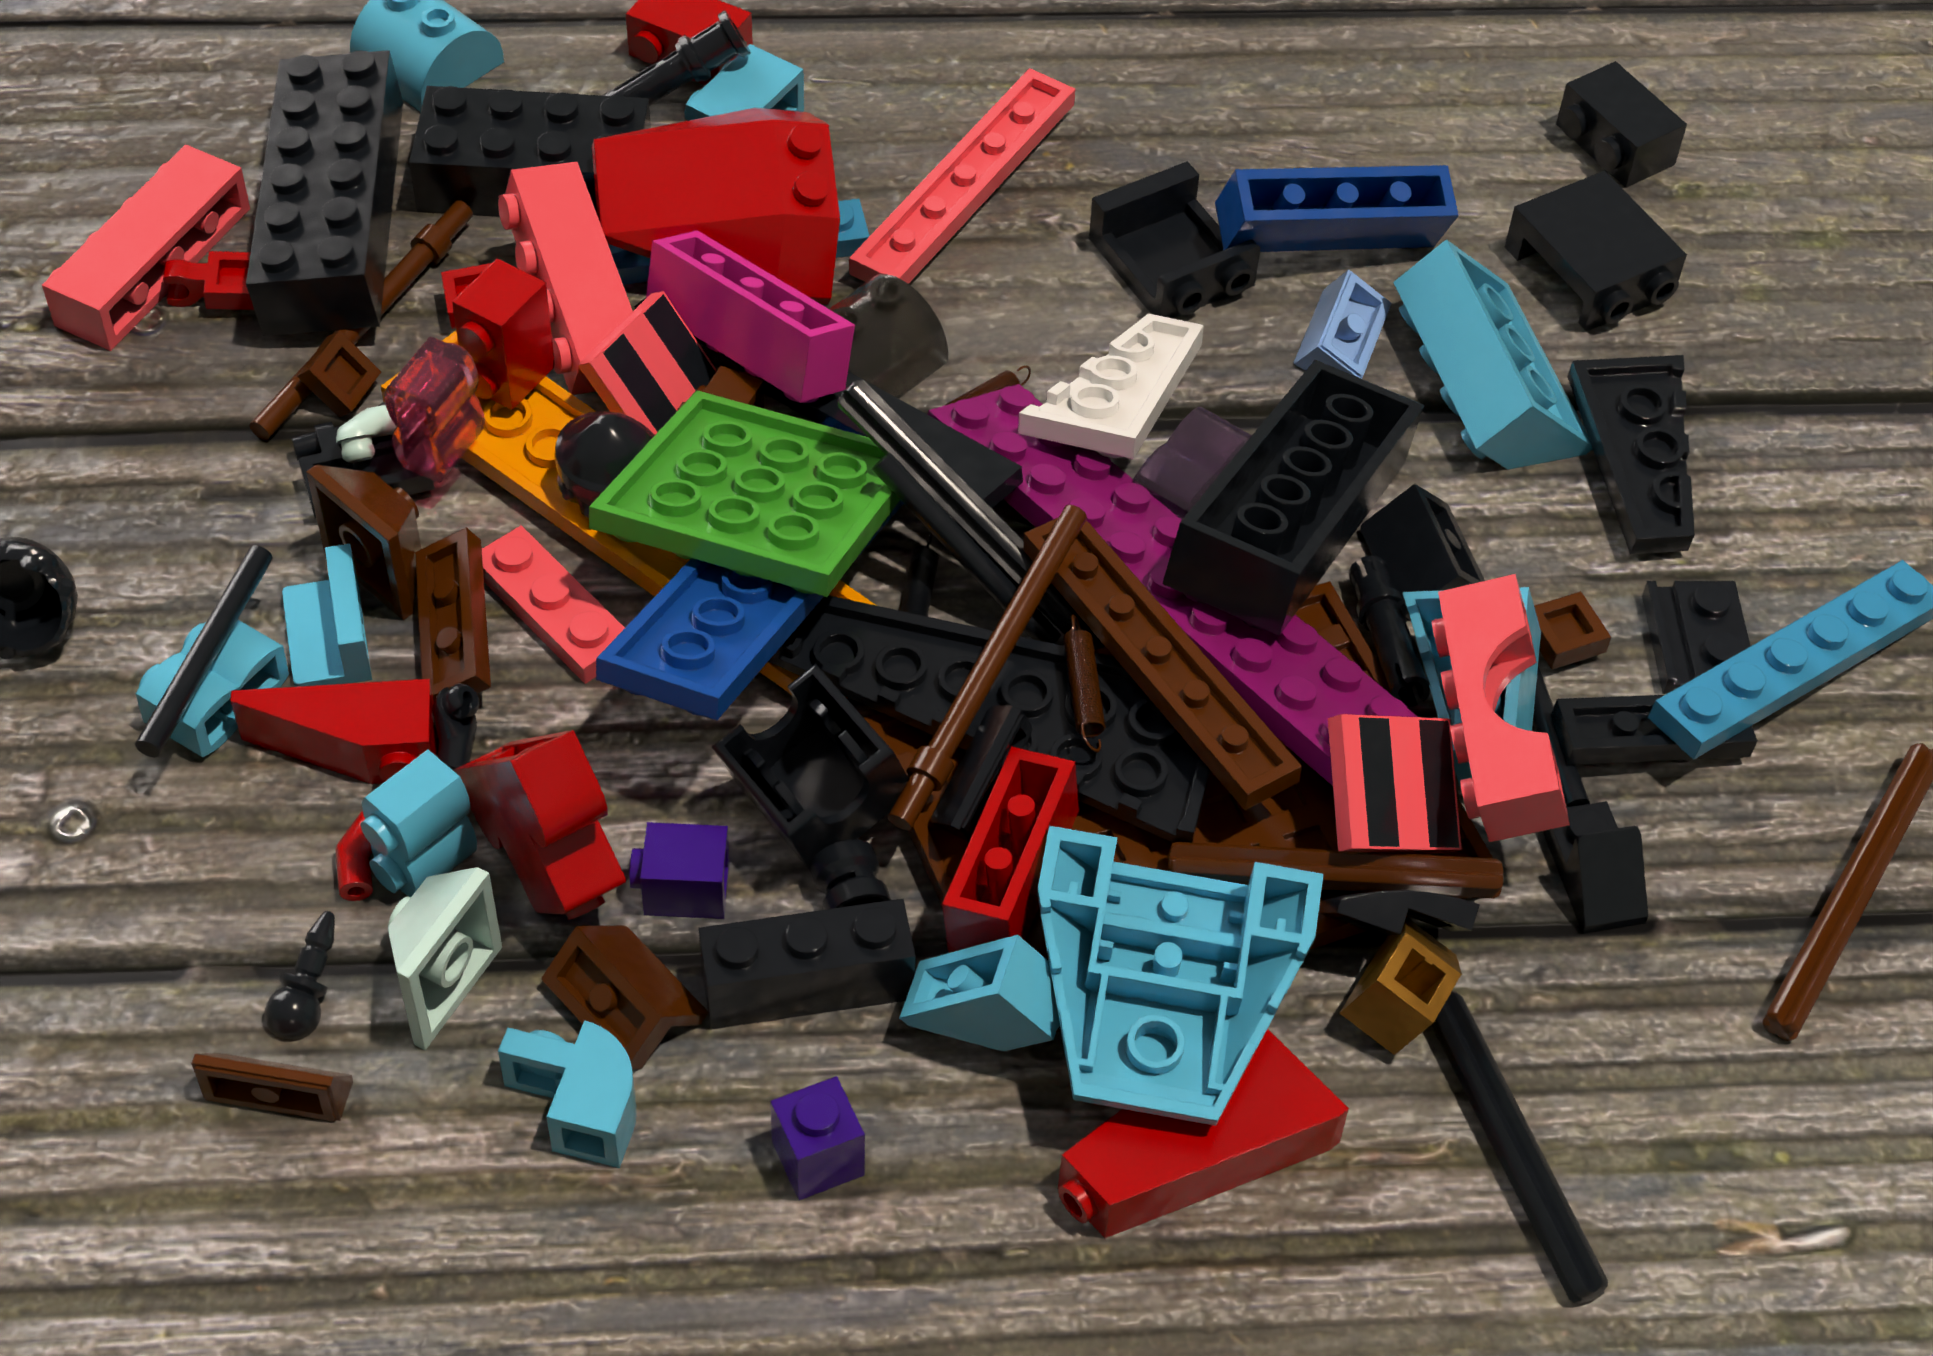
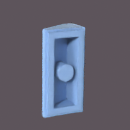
M1347 270L1323 290L1294 360V365L1307 370L1314 360H1318L1362 379L1390 309L1391 302L1353 272Z

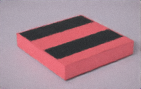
M664 291L650 294L578 364L610 412L623 413L645 425L654 435L678 411L682 402H686L701 385H708L717 371Z
M1340 714L1328 718L1338 852L1451 853L1462 850L1450 729L1451 723L1449 718Z

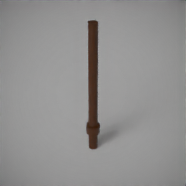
M459 200L455 201L434 225H425L411 240L412 249L385 277L381 316L429 264H438L451 250V240L473 217V212L466 203ZM371 327L340 331L356 345ZM303 367L249 424L251 431L258 438L268 440L312 393L297 377Z
M1066 505L929 745L919 747L906 772L910 778L888 815V820L896 827L907 831L911 830L933 791H940L954 768L951 760L952 756L1087 520L1086 513L1079 507Z

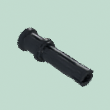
M724 10L718 14L717 22L691 38L687 35L678 39L679 42L675 44L677 50L602 96L649 98L650 106L693 79L697 82L701 80L703 82L711 78L712 70L738 54L746 57L751 52L734 21Z

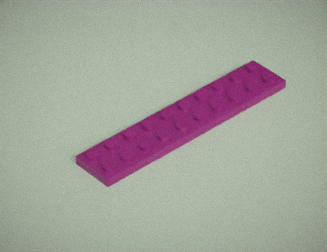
M1020 384L928 410L927 415L1022 466L1023 483L1006 496L1004 500L1035 527L1058 518L1066 505H1074L1082 509L1086 513L1087 521L1273 734L1332 786L1328 718L1340 714L1417 717L1402 701L1393 697L1362 671L1359 665L1344 656L1320 636L1312 626L1306 624L1298 616L1294 615L1280 636L1267 630L1253 628L1244 623L1242 619L1211 605L1194 602L1183 593L1163 585L1174 541L1182 519L1151 495L1145 487L1139 485L1115 465L1109 457L1102 456L1094 450L1018 434L1019 412L1030 404L1038 407L1043 405L1030 391L1023 388Z

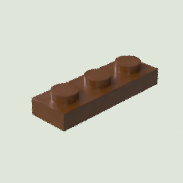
M465 527L415 552L422 679H430L434 701L442 689L452 687L455 684L469 685L477 694L491 688L481 539Z

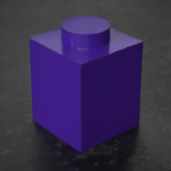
M647 822L644 849L633 848L630 860V888L641 889L644 915L725 918L730 867L728 826Z
M837 1076L770 1101L772 1143L799 1201L865 1176V1133Z

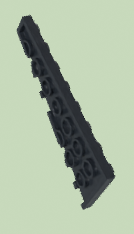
M828 595V597L824 596L768 662L799 676L814 664H817L844 696L934 736L993 631ZM1020 637L958 747L967 750L990 707L1014 706L1022 710L1033 729L1023 749L1075 761L1078 801L1172 843H1193L1211 772L1206 764L1115 657L1099 653L1094 654L1106 727L1103 733L1098 736L1086 737L1094 749H1098V739H1101V750L1099 752L1091 750L1085 743L1082 735L1076 730L1064 646Z

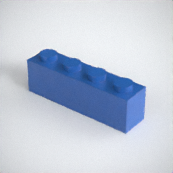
M1448 165L1235 169L1215 201L1224 250L1251 239L1258 244L1260 252L1434 247L1459 216Z

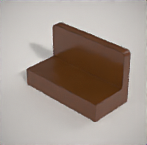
M624 925L576 926L541 978L582 1024L585 1020L599 1025L620 1041L629 1056L632 1070L643 1068L670 1027L701 1025L708 1015L706 1008L631 929Z

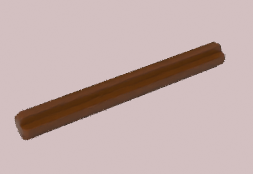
M1175 842L1171 844L1168 857V871L1244 885L1249 883L1254 862L1322 873V889L1364 892L1409 890L1447 896L1496 898L1501 893L1504 880L1502 863L1495 858L1381 852H1338V850Z

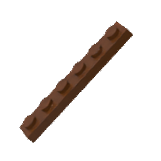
M1058 518L1024 533L1023 550L1032 561L1036 558ZM1086 520L1051 582L1052 585L1244 810L1299 783L1302 769L1301 764Z

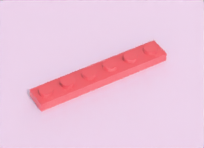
M1029 68L849 257V274L897 297L1074 106L1075 88Z

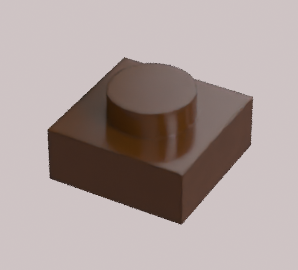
M339 330L326 337L297 377L340 418L354 410L381 371Z
M1581 591L1534 606L1541 629L1539 651L1551 670L1607 652L1611 636Z

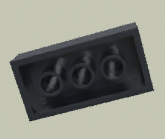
M427 86L409 160L416 210L422 213L444 214L455 201L459 200L471 208L473 215L500 217L498 200L499 196L506 192L511 170L578 162L597 213L592 157L593 140L651 128L649 98Z

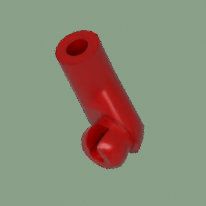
M363 810L338 842L335 850L339 895L348 901L366 899L373 892L372 873L369 864L372 849L360 826L361 822L365 820Z

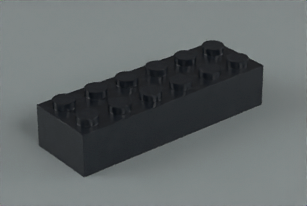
M360 50L349 54L326 56L301 55L290 59H280L246 280V286L263 336L380 327L403 100L390 50L374 52Z
M1314 360L1181 520L1162 584L1183 593L1194 602L1211 605L1242 619L1244 623L1253 628L1267 630L1280 636L1405 464L1424 405L1318 360Z

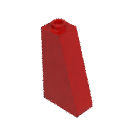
M1267 1029L1216 1126L1122 1109L1062 1154L1058 1181L1059 1197L1067 1211L1077 1221L1081 1223L1089 1221L1104 1238H1108L1330 1151L1340 1143L1349 1108Z

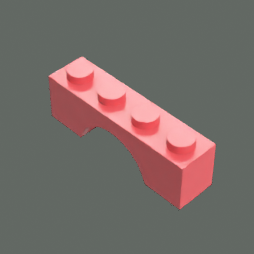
M1516 574L1439 591L1438 595L1443 618L1431 620L1439 657L1450 656L1452 669L1441 672V679L1449 710L1460 709L1462 723L1450 725L1458 763L1469 762L1472 777L1460 780L1468 818L1481 817L1489 842L1569 826L1570 823L1559 769L1548 733L1517 728L1502 720L1495 713L1498 699L1506 686L1518 674L1537 663L1527 613Z

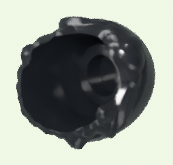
M595 411L574 418L559 433L554 452L558 472L557 483L559 490L562 492V497L565 500L579 504L582 514L589 518V506L655 435L641 422L623 413Z
M22 537L1 538L0 658L11 659L15 656L29 657L39 655L62 643L66 630L75 619L78 599L75 581L64 562L46 546Z

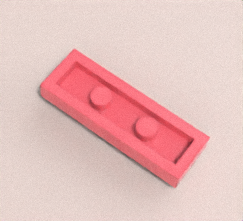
M522 525L482 548L484 583L584 684L596 677V658L625 627Z

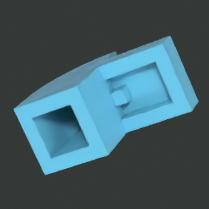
M585 1020L575 1044L566 1042L559 1035L545 1030H534L529 1033L507 1028L498 1049L504 1086L553 1098L546 1116L552 1151L620 1168L633 1134L637 1117L632 1066L629 1056L620 1041L606 1029Z

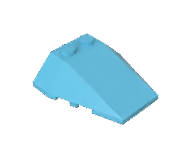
M1049 826L1037 896L1073 1100L1216 1126L1314 942L1323 874L1254 862L1249 883L1244 885L1114 862L1117 837Z

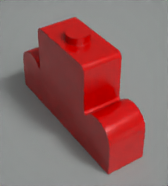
M574 730L511 741L453 769L465 785L470 800V808L482 832L497 850L502 847L505 848L519 880L537 913L566 914L569 920L574 919L604 904L603 894L626 883L625 875L599 823V820L608 815L604 794Z

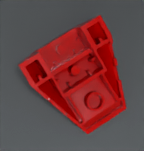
M750 108L593 140L592 157L597 216L608 244L651 258L653 240L698 230L816 302L824 305L829 304L832 296L840 212L828 123L809 112Z

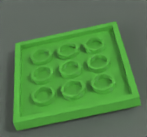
M696 390L589 506V529L614 535L621 541L638 542L666 550L683 559H697L725 567L742 576H756L784 584L801 593L818 594L828 597L900 499L872 471L874 465L885 454L869 437Z

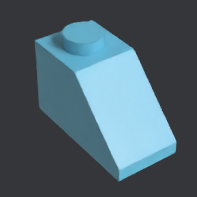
M1019 935L919 961L899 1017L908 1026L1003 1052L1054 1040L1056 1031L1060 1026L1049 961Z

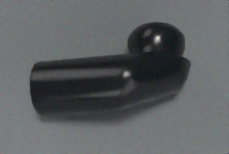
M455 684L452 687L442 689L436 696L432 706L440 743L438 758L452 770L471 760L477 728L475 713H477L479 708V698L474 689L466 684Z

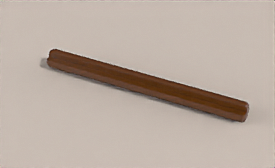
M1914 744L1910 746L1767 1010L1763 1019V1026L1768 1033L1777 1034L1782 1040L1791 1041L1796 1039L1933 782V749H1929L1925 744Z

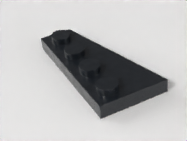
M1684 355L1572 361L1567 375L1630 554L1688 551L1695 535L1691 477L1687 475L1686 463L1690 451L1689 435L1685 434L1684 415L1687 410L1686 391L1682 390L1681 379L1685 370Z

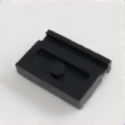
M1656 581L1646 582L1642 600L1663 694L1670 693L1674 688L1684 685L1751 646L1735 581H1674L1672 587H1657Z

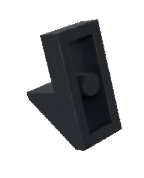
M1607 801L1567 807L1570 825L1545 830L1543 834L1582 933L1646 924L1648 905L1642 835L1638 826L1618 828Z

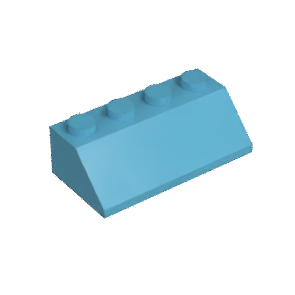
M1447 239L1393 282L1404 303L1399 307L1400 314L1406 323L1420 335L1424 343L1419 347L1420 354L1427 365L1435 373L1439 374L1444 384L1440 388V394L1447 406L1456 415L1460 416L1465 426L1461 431L1462 439L1475 456L1480 459H1484L1487 456L1509 470L1582 456L1593 450L1584 426L1508 283Z

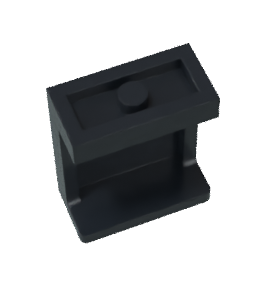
M1188 161L1092 198L1089 240L1151 314L1172 319L1181 315L1191 314L1203 306L1230 295H1238L1246 289L1255 286L1260 247L1253 239L1226 250L1223 249L1219 225L1196 200L1200 175Z
M1605 170L1514 206L1505 248L1517 261L1539 253L1579 295L1583 301V307L1578 323L1585 331H1590L1606 323H1616L1632 312L1651 304L1658 305L1667 301L1678 289L1680 275L1687 256Z

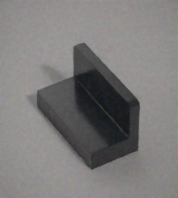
M1415 483L1366 520L1360 527L1371 554L1385 560L1393 587L1400 592L1401 596L1403 592L1442 591L1485 581L1449 505ZM1407 609L1406 619L1411 620Z

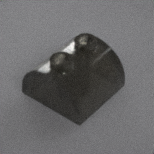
M878 274L829 308L831 311L855 324L848 371L898 399L948 362L947 339L938 317L920 293L898 277L889 274Z

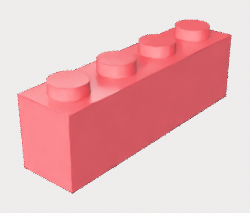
M185 144L168 162L161 165L156 174L132 197L128 198L121 208L97 232L92 233L86 242L61 267L55 269L48 280L42 284L54 326L112 351L168 294L169 284L164 283L163 280L165 262L180 259L198 263L250 210L241 167Z
M578 162L513 169L510 172L505 194L499 196V216L504 229H511L516 241L515 258L517 268L546 282L555 360L553 369L557 374H563L569 393L572 395L596 392L578 364L625 320L633 310Z

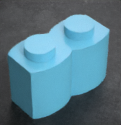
M238 620L170 738L201 757L209 755L222 746L238 728L231 705V691L280 688L285 682L289 671L283 645ZM205 623L198 624L189 632L180 653L174 654L162 663L152 666L143 675L136 692V697L143 722L146 724Z
M429 749L362 800L365 820L361 822L360 826L363 834L371 844L374 856L369 864L379 882L392 893H396L400 889L407 896L412 897L427 877L449 873L477 850L475 831L467 816L470 812V800L465 785L460 776Z

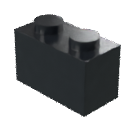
M1616 61L1566 83L1556 125L1569 138L1573 139L1625 188L1674 166L1687 127V123Z

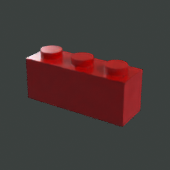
M1011 746L942 903L948 953L1014 935H1019L1023 940H1026L1039 908L1037 890L1049 826L1072 829L1079 812L1075 761Z

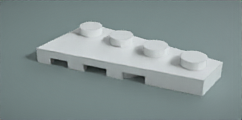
M1147 314L1109 344L1108 355L1099 358L1091 357L1083 363L1079 369V377L1068 384L1060 381L1047 391V400L1043 405L1038 407L1030 404L1019 412L1018 434L1094 450L1105 457L1134 459L1202 346L1204 325Z

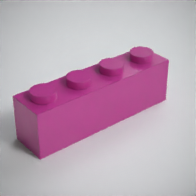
M698 230L652 241L646 298L652 293L664 291L691 333L705 342L709 349L729 357L743 366L747 373L764 379L783 391L788 399L795 402L811 403L817 401L819 397L845 390L855 324Z

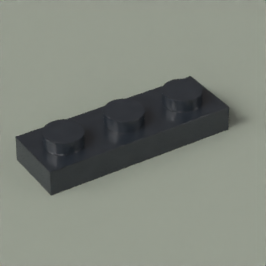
M1664 695L1557 699L1553 707L1551 717L1567 765L1693 759L1648 718L1655 701ZM1752 726L1696 759L1750 757L1758 742Z

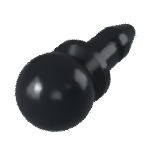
M331 911L323 912L307 932L305 938L306 946L301 949L295 965L296 973L282 972L279 980L283 988L274 992L267 1001L264 1012L266 1024L275 1036L283 1040L303 1039L310 1035L320 1022L321 1007L318 998L326 995L328 987L318 983L317 979L323 973L328 959L327 951L332 948L334 942L335 916Z

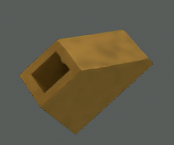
M1406 917L1401 935L1386 936L1340 1011V1014L1393 1055L1397 1054L1434 1023L1462 975L1457 955Z

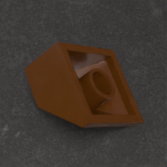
M323 465L313 466L306 473L324 553L325 547L350 544L358 582L404 621L414 612L417 585L415 552L421 550L416 521L419 517V511L415 502L405 490L399 487L393 489L373 472Z

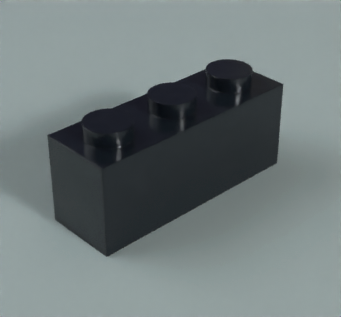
M904 899L698 928L701 969L711 1030L902 1002L906 1000L915 975L916 956Z

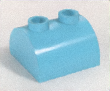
M369 0L360 12L351 34L350 53L360 50L368 52L390 50L402 99L420 112L427 86L465 88L504 63L503 50L499 40L444 0Z

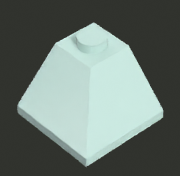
M479 867L427 877L412 897H404L396 905L389 919L388 932L413 1044L423 1050L428 1048L502 949L490 874Z

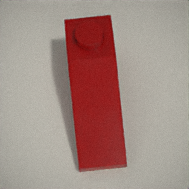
M430 679L231 691V705L241 740L369 784L384 783L428 749L437 756V728L432 708L434 699Z

